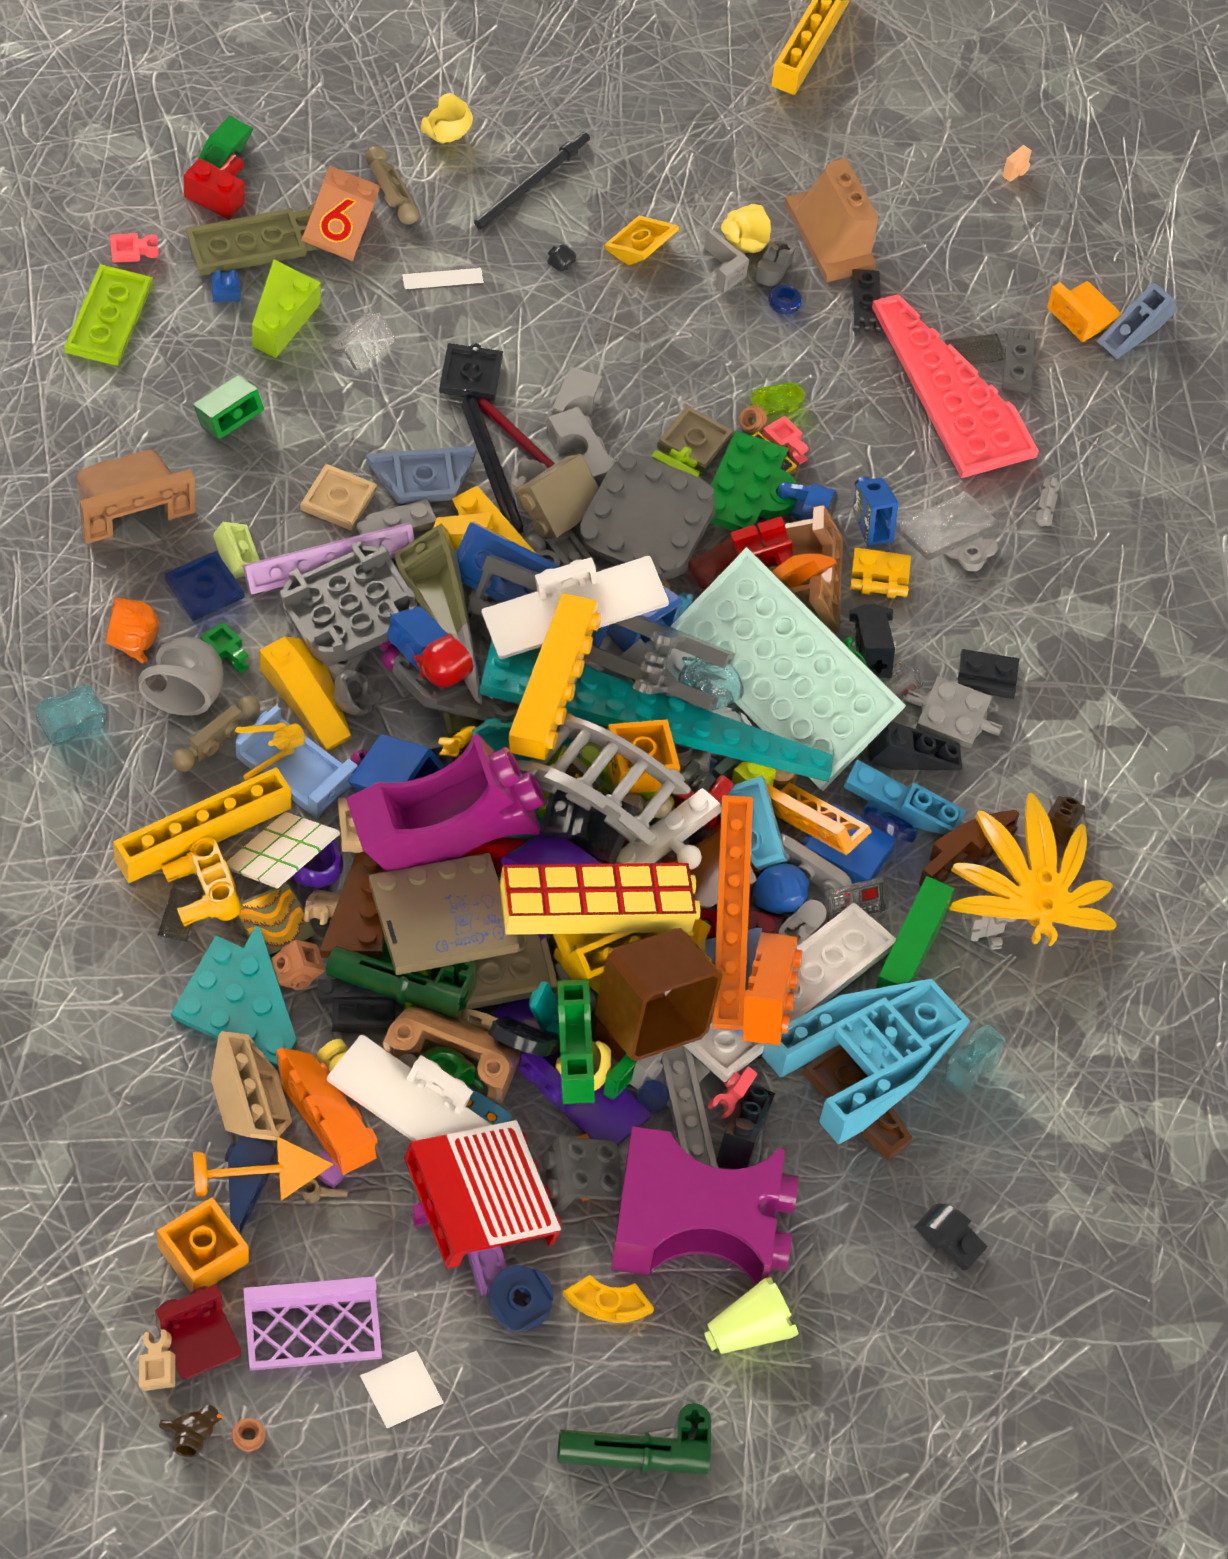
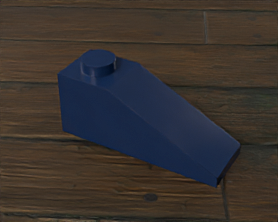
M240 1135L236 1144H230L225 1161L228 1162V1168L275 1165L277 1162V1147ZM271 1173L228 1176L230 1222L240 1235Z

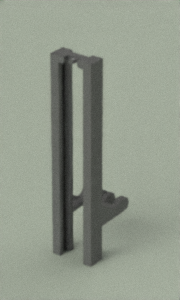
M487 555L482 567L484 571L475 596L470 601L468 611L483 617L482 609L494 605L488 602L489 595L485 593L486 588H490L492 582L489 580L490 576H500L537 592L535 575L540 573L496 555ZM638 615L615 624L649 637L654 644L659 646L657 653L653 651H646L644 658L653 663L644 661L639 665L593 645L590 653L584 655V659L636 680L633 688L646 694L666 692L704 709L712 710L717 706L718 697L663 675L671 651L676 648L722 668H725L727 664L732 665L736 653L643 615Z

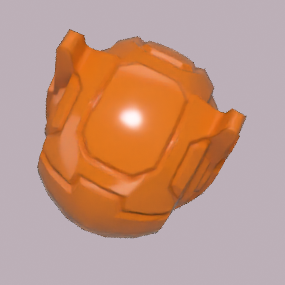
M114 597L106 644L125 652L131 658L134 657L141 663H145L148 661V658L144 652L153 645L158 635V616L144 602Z

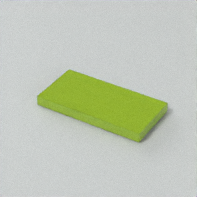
M100 264L65 343V353L119 366L153 285V277Z

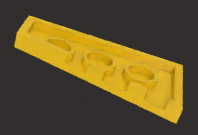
M478 486L452 498L459 515L492 512L493 532L535 553Z

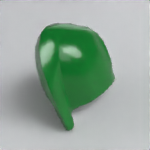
M437 1046L424 1052L423 1057L436 1062L443 1071L453 1078L460 1079L467 1087L471 1084L476 1085L480 1089L484 1087V1083L476 1076V1067L459 1051L447 1046Z

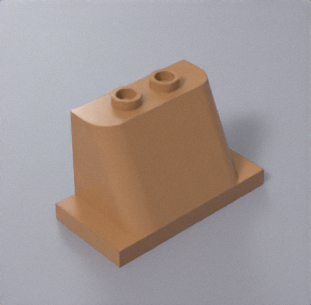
M847 158L832 161L826 166L809 191L786 196L784 201L785 207L826 283L850 277L852 269L875 270L877 264L872 255V248L879 217Z
M146 450L135 454L131 453L114 460L99 462L96 465L84 468L76 477L77 489L82 498L79 502L82 537L85 544L112 537V519L164 504V511L168 520L196 512L195 477L191 469L172 474L165 462L154 450Z
M825 505L813 507V519L785 524L789 540L792 541L793 556L821 554L834 558L837 564L819 576L810 577L808 585L788 589L815 615H818L832 632L840 631L843 536ZM772 566V567H769L768 569H769L770 571H772V570H774L777 566Z

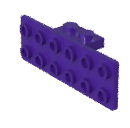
M530 998L511 1001L491 1015L498 1019L508 1016L540 1029L529 1006ZM521 1051L517 1069L584 1134L587 1133L590 1139L613 1141L618 1146L631 1135L632 1126L641 1127L651 1118V1113L626 1089L613 1100L603 1095L605 1083L594 1091L595 1103L563 1104L561 1074L555 1069L556 1060L561 1056L560 1051L547 1057Z

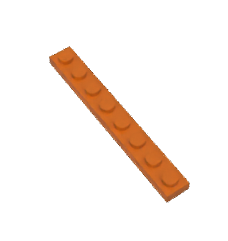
M722 795L715 967L723 976L712 1016V1029L743 1030L753 797Z

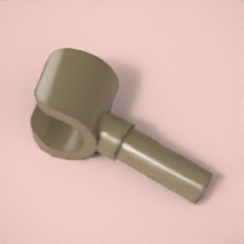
M314 1179L303 1185L305 1189H315L311 1193H302L304 1200L311 1204L319 1201L321 1197L347 1198L348 1190L319 1187L318 1182Z

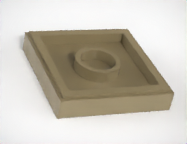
M687 405L658 440L657 448L668 454L672 449L681 452L685 446L691 448L690 458L697 461L695 469L705 473L730 443L735 431Z

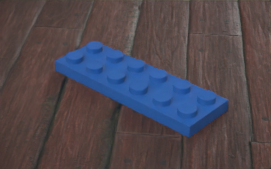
M476 522L469 523L457 550L461 581L476 590L484 571L482 567L487 555H496L537 573L561 567ZM497 575L490 576L489 580L492 581L490 588L485 590L489 597L501 603L536 592ZM610 625L601 627L598 631L593 630L591 636L593 637V646L600 648Z

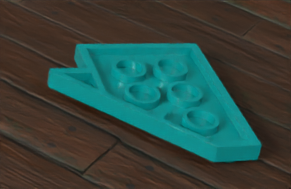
M257 926L254 928L244 948L216 935L171 1012V1017L217 1040L221 1031L247 1034L254 1041L253 1045L266 1056L274 1067L279 1069L276 1050L281 1047L294 1050L297 1046V1039L261 929Z

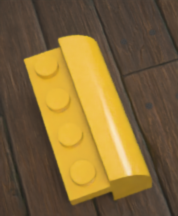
M693 930L692 932H687L690 937L694 935ZM663 932L553 934L563 956L559 961L567 975L572 980H586L603 974L609 949Z

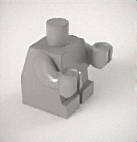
M963 913L961 921L970 942L986 937L989 949L994 950L1001 949V945H1003L1002 938L996 937L997 934L1004 932L1005 924L1015 922L1016 919Z

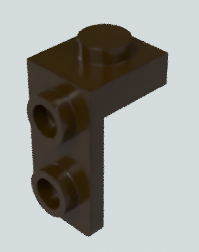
M1058 796L1048 813L1055 836L1057 857L1059 858L1063 857L1066 846L1086 808L1072 797Z

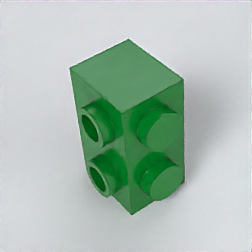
M239 375L193 404L200 425L218 439H221L265 410L257 388Z

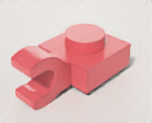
M786 416L763 428V436L770 442L789 448V454L797 465L808 460L804 453L809 451V448L801 441L803 433Z
M749 1066L740 1072H735L723 1084L726 1087L723 1094H718L708 1103V1108L711 1110L718 1103H721L724 1107V1112L720 1118L724 1120L734 1112L737 1101L744 1096L758 1073Z

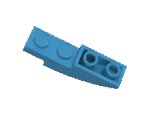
M858 759L853 764L843 788L867 800L865 807L900 823L933 833L945 835L960 826L966 812L963 808L914 782L908 787Z

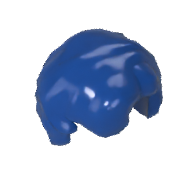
M781 863L770 866L763 870L754 884L753 896L756 900L755 905L773 913L795 912L808 899L809 881L802 870L792 864Z

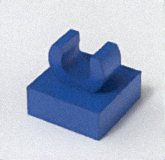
M216 270L215 273H211L213 302L241 301L239 272L231 270L230 273H220V270Z

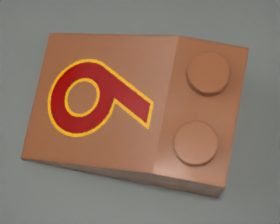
M329 165L301 241L353 261L380 186Z

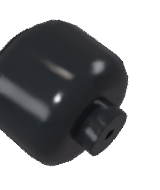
M565 244L560 245L558 248L553 246L548 252L550 257L547 263L558 271H567L576 261V253Z

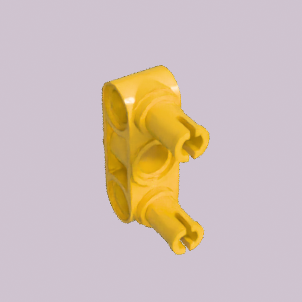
M211 837L199 838L192 844L190 851L186 852V856L161 865L168 883L194 873L198 875L205 895L202 896L203 899L177 908L184 927L207 917H211V919L216 917L220 920L228 921L240 914L242 907L235 889L236 885L215 839Z

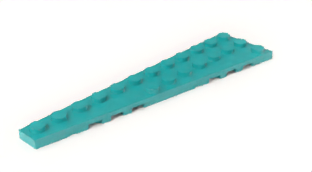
M491 639L479 694L520 704L540 650L533 649L505 659H499ZM585 666L581 677L576 681L573 700L571 702L567 701L565 706L567 713L604 726L668 719L675 744L829 782L831 776L833 755L694 706L675 696L669 697L661 693L646 694L633 688V683Z

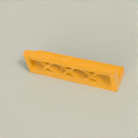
M790 782L781 791L767 784L775 816L845 855L850 853L871 833V829L867 824ZM791 795L796 796V797H797V800L794 799V798H792V797H790V796H791ZM856 829L857 831L850 837L847 830Z

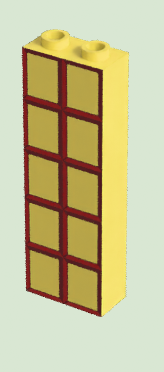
M689 863L503 865L500 891L506 935L666 932L675 928H682L686 932H692L695 919L700 918V903L694 900L696 878L695 875H690Z

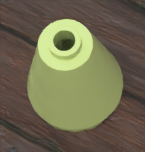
M769 1276L707 1324L709 1331L705 1332L704 1336L712 1351L718 1349L720 1354L790 1339L799 1335L796 1325H792L789 1319L791 1313L776 1283H773L772 1277Z

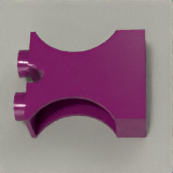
M479 734L472 736L469 746L454 762L431 775L406 782H378L346 798L362 850L387 872L458 859L486 842L506 836L520 834L538 835L540 834L541 827L535 809L546 804L543 791L535 776L530 771L521 774L516 759L507 747L495 752Z
M632 1126L611 1270L650 1275L660 1265L673 1258L689 1254H705L716 1256L732 1263L749 1277L754 1286L764 1278L769 1277L770 1270L787 1272L792 1233L776 1231L777 1218L775 1213L793 1214L799 1176L782 1173L785 1149L778 1148L773 1155L754 1166L742 1169H720L703 1164L688 1155L675 1141L671 1132Z

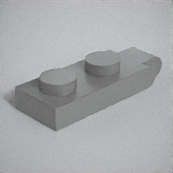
M428 499L369 514L365 517L364 521L357 523L356 527L359 534L362 535L410 523L413 534L433 529L436 517Z

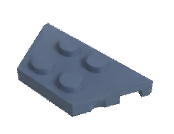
M476 447L367 453L366 463L398 504H409L428 499L429 502L451 501L461 490L474 461Z

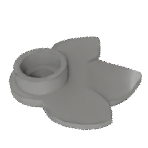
M970 527L962 528L957 533V539L941 540L940 542L943 553L949 558L958 559L960 566L966 571L980 570L986 562V558L995 555L998 550L996 540L983 539L978 530Z

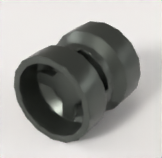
M694 759L690 760L680 771V774L685 778L684 783L694 793L702 788L707 791L716 780L710 772L701 770L700 764Z

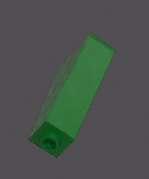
M926 876L879 974L875 989L914 982L946 919L955 888Z

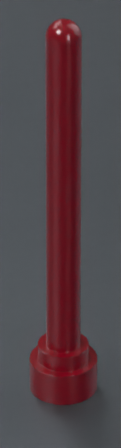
M481 398L478 401L479 407L534 460L545 464L547 469L555 464L488 399Z

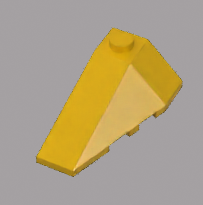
M284 636L259 650L260 671L326 752L351 739V733L343 710H340L334 701L333 693L335 687L328 666L323 665L321 660L316 659L309 652L301 638Z

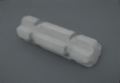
M1055 477L1045 478L1043 481L1035 521L1041 527L1044 525L1049 526L1052 523V514L1054 513L1060 486Z

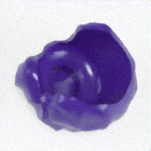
M336 839L291 876L296 883L306 887L321 888L327 887L339 879L343 870V856Z

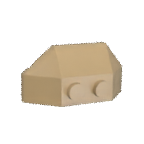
M221 1031L217 1041L211 1082L225 1130L250 1138L276 1141L277 1136L280 1137L292 1123L277 1070L266 1056L253 1045L254 1041L249 1035Z

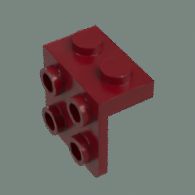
M217 1284L211 1287H199L192 1291L189 1296L179 1300L170 1299L155 1309L156 1327L160 1335L163 1329L171 1335V1345L167 1350L175 1354V1368L181 1379H190L238 1359L241 1356V1347L223 1312L222 1294Z

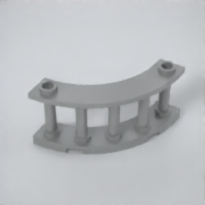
M566 713L564 724L562 726L558 725L556 746L554 750H549L546 760L536 758L530 761L517 760L521 774L530 771L537 779L542 791L554 794L558 789L567 793L566 798L588 811L593 806L606 815L604 822L617 830L634 846H649L656 836L649 830V822L671 793L674 795L688 794L691 790L684 783L685 778L678 771L674 769L669 770L655 758L617 734L569 713ZM567 737L574 739L556 764H551L550 767L546 766ZM588 741L605 747L583 777L576 779L565 773ZM617 753L634 763V765L612 794L604 796L593 789L592 784ZM646 771L659 781L662 786L641 814L633 817L621 807V801L641 774Z

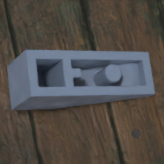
M1153 282L1097 340V343L1117 360L1166 323L1178 310L1174 299Z

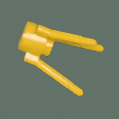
M282 722L275 725L237 727L235 729L236 733L275 731L273 740H270L268 745L276 746L281 750L244 774L243 778L248 780L283 757L293 754L294 748L303 746L305 734L301 726L296 723L286 726Z

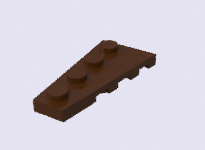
M364 851L356 853L320 948L321 958H329L335 946L372 958H383L384 933L369 885V875L387 871Z

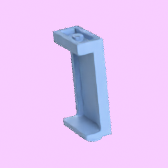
M275 705L269 712H263L253 726L275 725L282 722L286 726L290 724L282 719L281 709ZM276 732L240 733L236 739V758L252 770L279 753L281 750L276 746L268 745V742L273 740V735ZM305 736L303 746L294 748L293 754L283 757L258 773V775L277 767L291 788V800L318 819L337 801V798H340L352 787L348 781L358 768V765L349 758L342 764Z

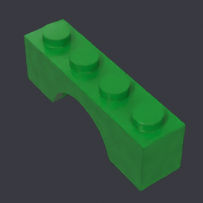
M589 979L557 981L563 1104L595 1103Z

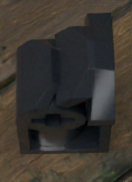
M864 604L849 610V622H855L856 651L863 656L867 667L878 678H892L895 645L888 621L893 620V609L876 604Z

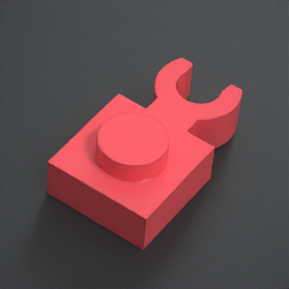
M138 233L110 235L112 263L140 261V255H145L149 258L159 257V247H156L158 245L157 235H147L143 239H138Z

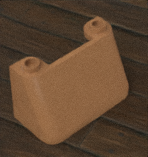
M414 1004L408 1006L395 1019L383 1041L384 1050L397 1059H400L404 1054H417L420 1056L426 1042L436 1046L451 1047L459 1051L465 1057L479 1062L477 1071L479 1079L488 1086L487 1098L499 1104H503L521 1057L520 1050L494 1039L488 1034L489 1030Z

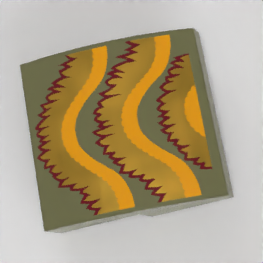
M288 883L281 885L278 889L273 888L240 902L242 909L236 920L243 935L246 934L249 939L256 926L260 927L269 956L280 952L283 946L290 944L295 939L306 941L316 935L310 921H304L305 912Z

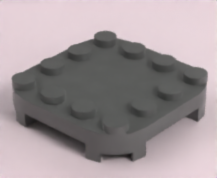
M625 453L609 469L583 516L580 526L583 544L591 557L597 561L601 557L621 565L650 556L660 581L670 580L678 575L682 577L689 569L688 562L710 521L714 522L716 515L714 489L697 476L649 457Z
M361 541L350 544L351 553L302 575L298 568L288 574L289 580L283 586V590H280L289 619L309 652L316 659L321 660L325 666L335 665L337 662L352 658L389 641L387 631L390 626L391 614L417 607L413 590L409 589L390 559L388 550L383 545L378 548L375 546H362Z

